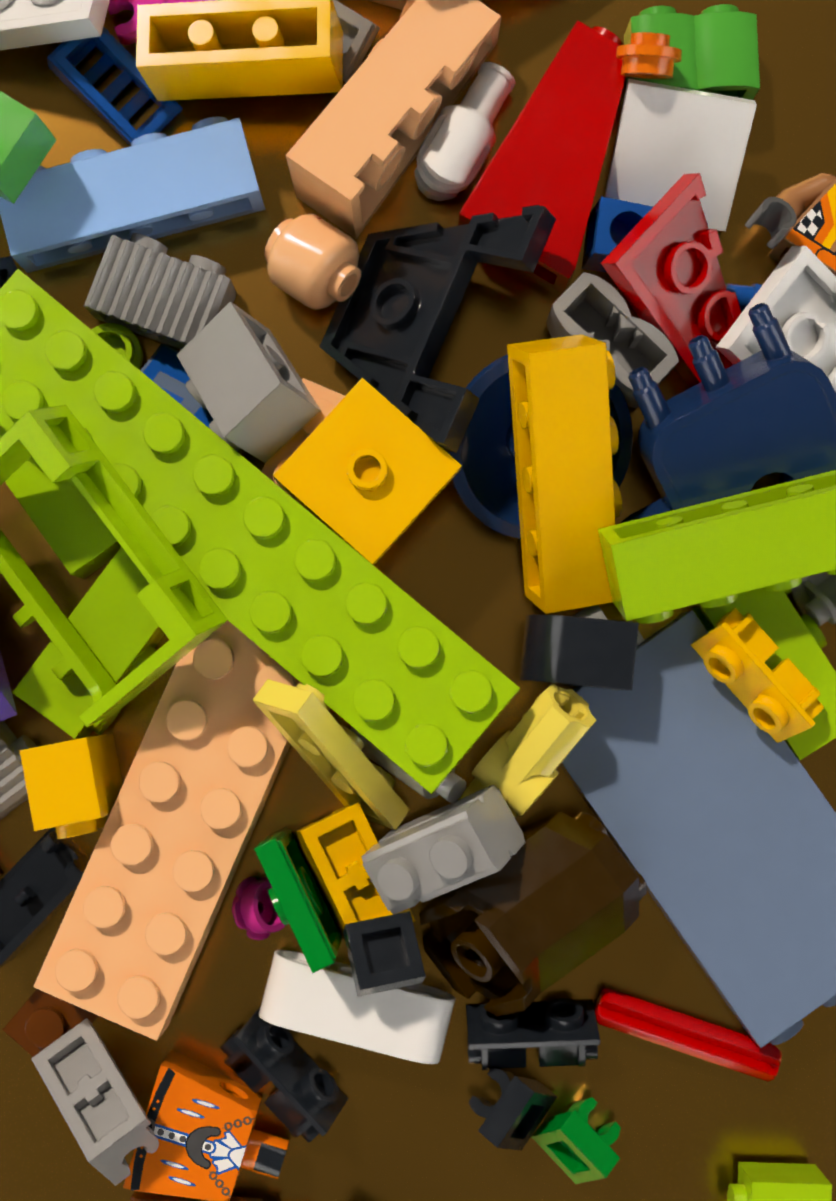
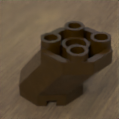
M560 811L533 822L523 831L526 843L515 855L510 856L511 859L500 871L435 897L419 913L420 925L430 923V931L422 938L426 954L454 991L467 999H470L476 991L491 999L483 1008L497 1017L524 1011L540 993L625 933L639 917V901L647 893V885L644 878L629 865L608 837L601 821L586 812H580L573 818Z

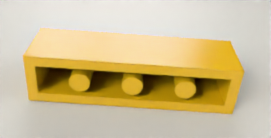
M582 334L507 344L525 596L545 614L612 603L598 529L615 525V518L620 516L622 510L621 493L616 481L613 479L612 455L617 453L619 445L617 426L614 419L610 416L609 390L613 389L616 376L613 358L606 349L605 342Z

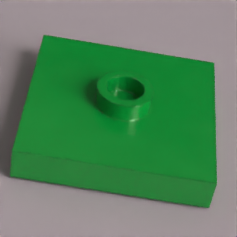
M286 826L266 836L254 850L272 886L268 892L274 909L284 925L290 924L312 973H315L335 962L342 941V935L292 829H288Z

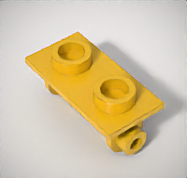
M734 607L715 624L716 628L691 644L692 648L703 659L708 672L732 691L748 709V714L753 723L764 732L769 733L777 743L806 731L816 724L813 718L824 709V706L817 699L820 691L807 680L789 658L781 661L773 670L765 664L779 647L758 625L750 613L743 616Z

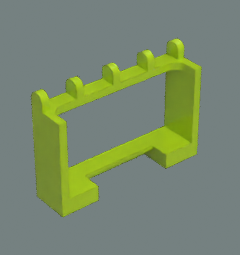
M67 405L27 411L0 438V486L31 456L51 483L71 479L149 584L136 596L169 639L168 642L116 685L0 529V573L24 603V606L13 615V619L20 628L28 626L35 620L38 622L64 657L52 668L54 674L59 680H63L75 672L90 692L93 705L84 711L79 718L86 727L93 725L96 728L115 715L228 620Z

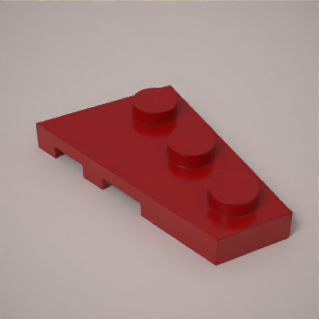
M700 173L684 174L601 262L639 318L655 326L670 341L679 359L675 368L689 388L701 383L692 362L693 356L688 348L690 340L700 335L707 336L712 348L717 350L724 368L727 369L733 366L716 346L741 314L736 292L727 291L717 256L723 253L717 229H708L700 199L706 196Z

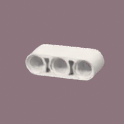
M277 950L274 952L259 1017L270 1024L413 1062L438 1064L441 1059L456 998L446 991L424 984H416L357 997L351 965L334 962L312 973L303 953Z

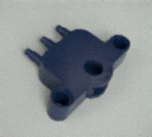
M757 304L750 308L748 313L753 324L752 331L761 351L725 369L717 350L712 348L707 336L700 335L690 340L688 348L693 356L692 362L701 383L667 401L658 383L653 381L647 368L639 367L630 372L628 379L634 389L633 396L645 418L639 428L637 442L641 457L659 491L661 499L630 514L621 523L751 491L756 481L764 475L774 472L780 473V484L836 470V393L821 368L790 350L777 318L773 317L767 304Z

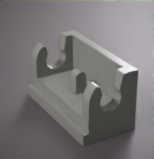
M87 1018L31 1058L87 1161L115 1186L131 1175L129 1165L124 1158L130 1151L141 1146L148 1153L157 1151L159 1141L149 1127L151 1124L149 1118L93 1024Z

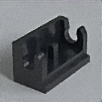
M55 827L50 828L0 880V968L12 961L73 898L90 860V857L70 837L57 839Z

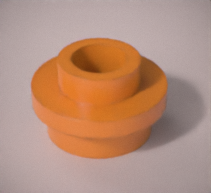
M652 32L632 33L630 44L617 46L616 58L622 60L621 75L639 79L673 78L674 63L681 62L682 57L681 49L670 47V35Z

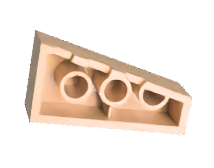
M408 0L400 14L399 21L385 38L376 43L364 63L286 154L296 198L357 239L417 156L423 141L441 110L455 103L498 43L501 16L479 0Z

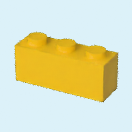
M215 0L138 5L136 68L157 101L336 93L343 88V30L333 0Z

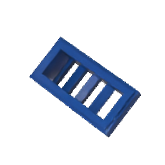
M104 26L101 37L62 42L47 57L48 67L130 146L134 139L142 135L161 133L183 110L176 101H157L136 68V59ZM97 48L104 55L82 75L75 67ZM115 65L122 73L100 94L93 85ZM133 82L140 90L117 111L110 103ZM151 99L159 108L136 130L128 120Z

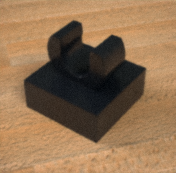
M410 911L345 924L343 934L357 997L423 983L426 975Z
M491 1067L487 1074L499 1083L501 1097L495 1105H492L487 1099L473 1095L469 1100L472 1110L477 1115L486 1118L478 1132L497 1148L522 1151L557 1099V1096L537 1080L518 1077L510 1071Z

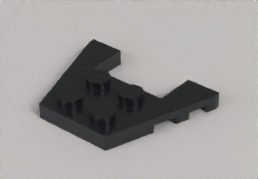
M534 205L523 207L522 215L499 219L494 213L472 216L469 224L443 228L438 222L368 234L360 252L357 268L361 270L359 284L347 300L338 303L319 347L359 380L364 378L438 444L450 452L457 453L479 398L467 388L429 379V375L477 264L482 262L534 273L556 218L545 206Z

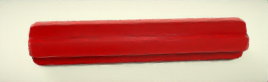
M609 988L603 989L597 999L595 1014L599 1025L767 1082L773 1081L778 1074L782 1052L771 1043L760 1048L750 1036Z

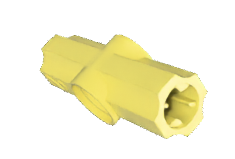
M552 683L536 698L513 731L508 730L484 755L471 773L475 778L459 799L494 784L497 789L499 788L514 817H522L559 775V772L556 771L557 767L597 721L589 710V703L572 689H564Z

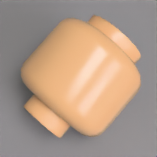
M306 214L295 219L284 220L274 229L266 244L264 256L268 262L267 271L272 284L310 309L318 310L330 306L336 300L339 302L347 300L359 284L361 270L357 268L359 251L356 241L315 214Z

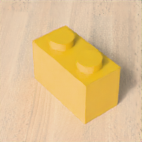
M113 733L19 750L34 831L55 827L57 839H64L96 832L98 828L105 826L123 785Z

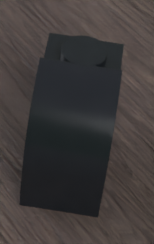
M526 615L520 680L541 682V684L549 685L554 683L559 686L632 691L639 623L560 615Z

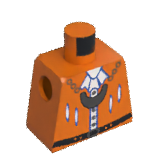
M171 1050L160 1066L146 1111V1115L151 1122L149 1127L159 1141L158 1149L154 1153L146 1152L143 1146L134 1149L129 1166L131 1175L125 1179L123 1188L132 1191L208 1201H230L241 1168L278 1180L290 1140L253 1129L263 1098L259 1093H254L250 1088L182 1053Z

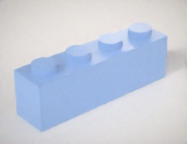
M219 116L209 117L195 123L192 126V130L167 136L164 133L145 134L134 139L131 142V146L111 152H106L102 149L85 150L73 155L69 163L50 168L39 166L14 204L0 197V215L10 254L27 273L104 253L111 235H116L129 241L132 233L157 239L266 210L240 117L231 120Z

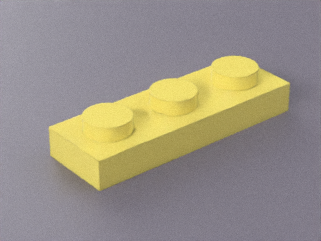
M267 679L252 701L345 807L359 802L368 821L397 830L410 809L393 790L395 780L384 769L369 761L361 751L364 748L363 741L353 731L340 725L330 714V707L324 703L325 695L308 684L298 683L294 687Z

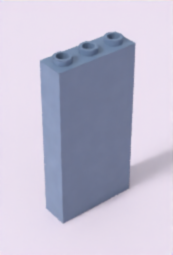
M692 610L681 613L644 639V642L637 645L632 691L580 686L573 689V691L589 703V710L597 721L562 761L560 767L595 817L604 825L607 834L629 865L644 878L648 893L745 1032L762 1048L769 1042L772 1045H778L795 1036L804 1026L802 1019L822 1004L824 1007L836 1005V812L785 740L777 743L769 733L758 728L751 720L748 709L732 691L708 672L703 659L691 646L695 640L708 633V631Z

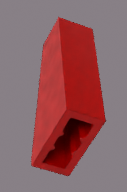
M578 20L462 207L458 220L459 226L469 224L472 216L494 213L501 219L522 215L523 207L545 206L556 218V221L534 273L524 272L561 294L568 288L577 265L626 78L621 75L622 60L616 58L617 46L623 45L620 38L608 29L599 26L590 28Z

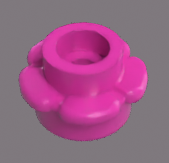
M252 876L244 879L238 885L236 896L232 903V914L237 927L247 930V936L253 940L267 939L271 932L280 931L286 926L278 917L270 899L268 890L272 886L267 877H260L257 880Z

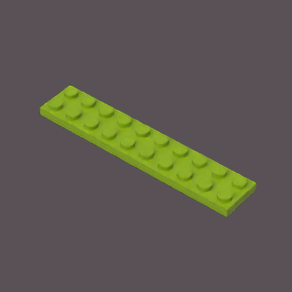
M17 269L0 288V426L8 431L29 410L67 405L227 620L303 685L308 684L324 694V703L430 794H433L520 691V687L21 270ZM71 479L65 480L70 486H72L77 492H79L82 495V493L79 491V489L76 487V485L73 483Z

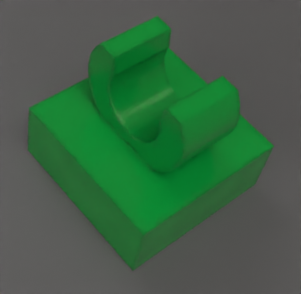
M593 1097L575 1102L568 1112L545 1118L532 1135L533 1140L575 1184L607 1178L620 1160V1157L610 1147L619 1137L621 1130L619 1124L616 1121L604 1124L597 1133L588 1124L589 1113L598 1103Z

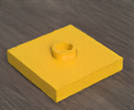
M361 378L274 473L273 478L336 535L372 565H375L461 470L462 465L364 378Z

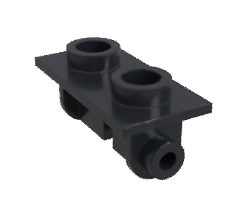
M558 998L550 1002H532L524 1011L498 1017L483 1008L486 1004L466 1005L468 1063L481 1064L482 1071L491 1069V1067L525 1068L526 1048L538 1047L539 1067L577 1065L578 1067H585L586 1060L598 1059L600 1035L593 1000L575 1001L569 998Z
M259 1007L241 1030L237 1029L220 1046V1049L227 1055L224 1063L228 1067L230 1066L254 1093L271 1081L278 1089L267 1098L264 1104L289 1129L290 1134L294 1138L301 1135L309 1143L319 1133L324 1136L329 1131L348 1098L338 1088L334 1078L326 1070L319 1068L294 1041L288 1029L270 1024L259 1017Z

